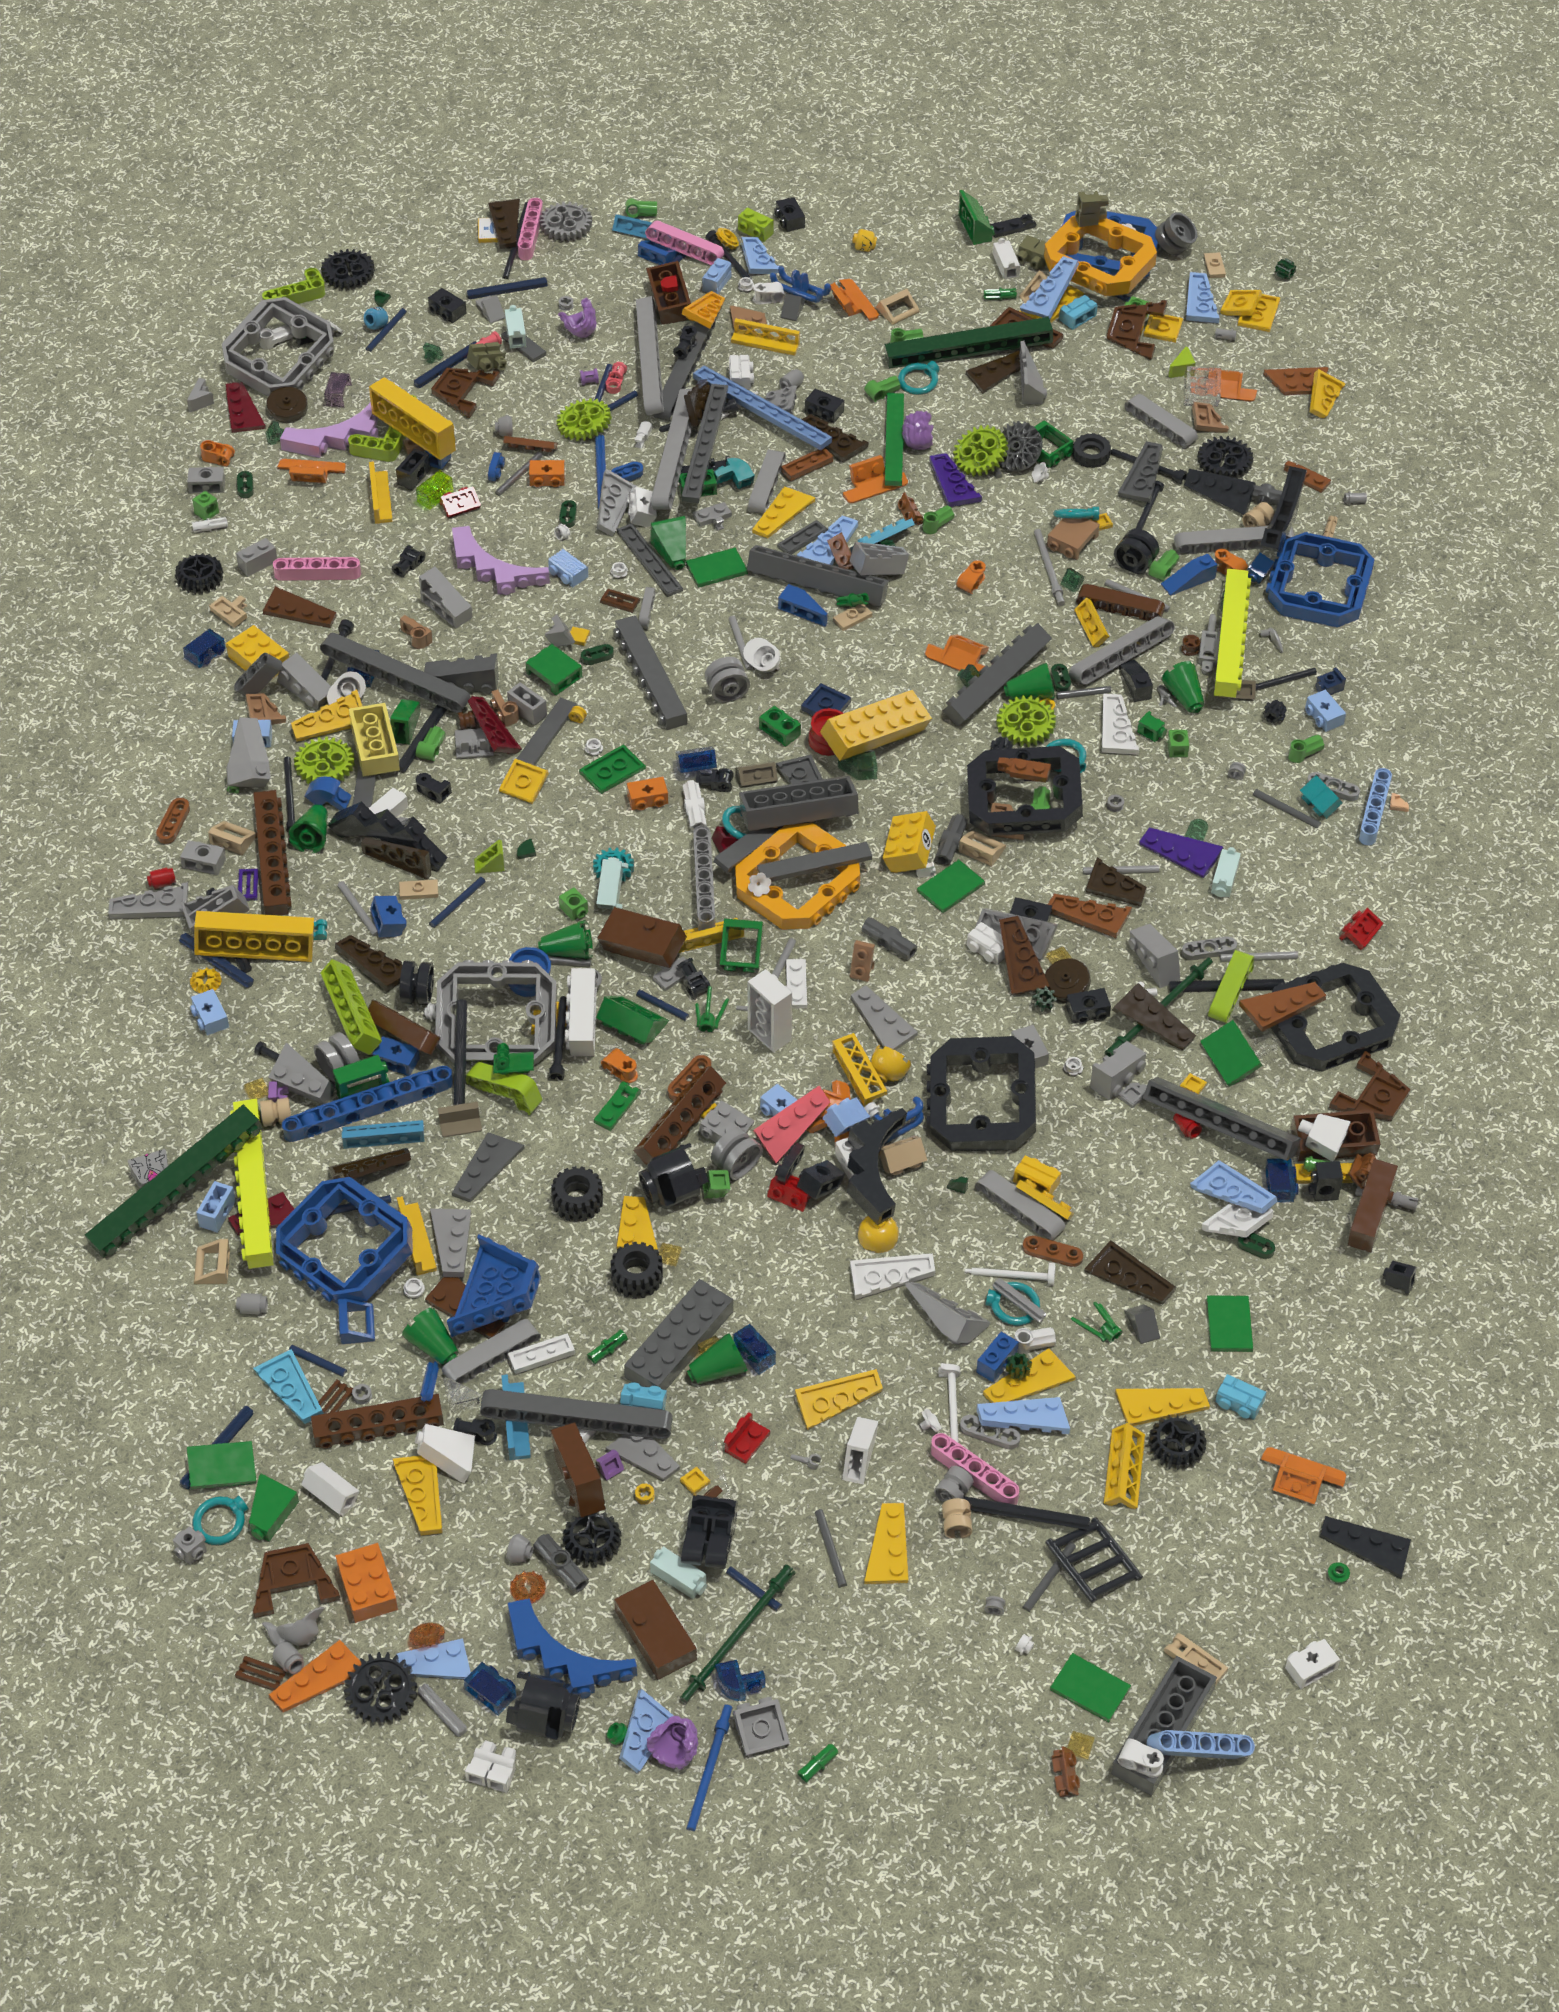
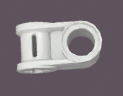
M779 282L757 283L754 285L755 296L753 301L756 304L782 303L785 299L783 286Z
M1134 1739L1126 1740L1118 1758V1763L1121 1766L1151 1778L1160 1776L1163 1771L1164 1757L1161 1751Z

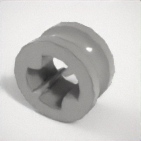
M563 296L559 299V308L561 310L569 311L574 307L571 297Z
M1233 762L1228 770V776L1241 780L1244 778L1246 767L1242 763Z
M1116 794L1109 796L1107 801L1108 809L1113 812L1121 811L1124 807V798Z
M366 1384L355 1386L352 1390L353 1400L357 1404H367L372 1398L371 1388ZM362 1391H365L366 1395L359 1397L358 1394H361Z
M997 1596L987 1597L985 1612L1003 1615L1005 1600Z

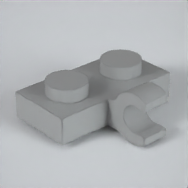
M723 502L694 511L693 517L700 527L713 523L719 531L724 529L722 523H724V519L732 517V512Z
M681 957L673 962L670 968L659 966L662 970L653 976V980L665 991L685 979L681 969H678L677 965L686 959Z

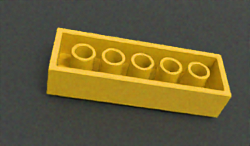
M385 377L369 386L373 415L439 460L456 451L454 425L450 420H447L440 413L434 411L428 405H425Z
M910 690L830 718L820 733L839 761L919 733L925 730L932 717L915 692Z
M196 911L194 955L312 962L314 918Z

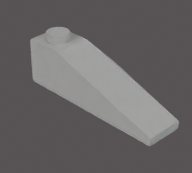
M1021 341L1022 404H1043V398H1047V388L1043 387V380L1025 342Z
M240 717L238 719L234 742L230 751V759L226 768L228 786L259 788L265 787L271 779L269 760L257 718Z
M906 1282L905 1284L941 1333L946 1335L951 1343L957 1345L960 1343H970L991 1323L970 1309L966 1311L956 1308L958 1303L945 1298L940 1300L941 1294L920 1283Z

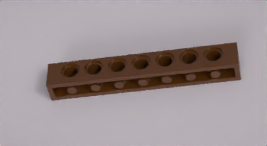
M276 790L254 792L265 915H289L288 908H292L291 896L287 897V894L290 893V884L285 880L289 879L288 868H284V865H288L287 854H283V851L286 850L285 839H281L282 836H285L284 825H280V822H284L283 813L279 811V808H282L281 797H277Z

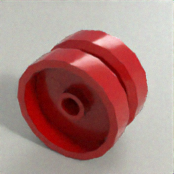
M828 708L822 709L813 715L808 742L815 752L825 756L835 755L820 731L828 719L844 714L843 712Z

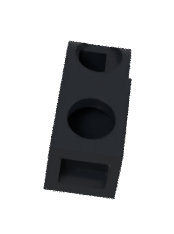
M420 773L416 776L418 792L439 804L452 793L451 783L446 780L441 783L432 778L428 773Z

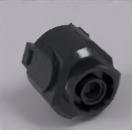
M691 1143L680 1145L678 1148L650 1159L644 1170L638 1172L642 1189L651 1204L658 1203L660 1207L667 1209L700 1195V1187L709 1182L705 1168L694 1169L685 1151L692 1147Z
M518 1672L517 1678L525 1679L526 1683L521 1701L516 1700L514 1707L508 1706L506 1723L516 1725L518 1732L553 1740L562 1738L565 1731L572 1733L579 1712L581 1694L575 1693L572 1685L566 1684L563 1680L531 1672Z

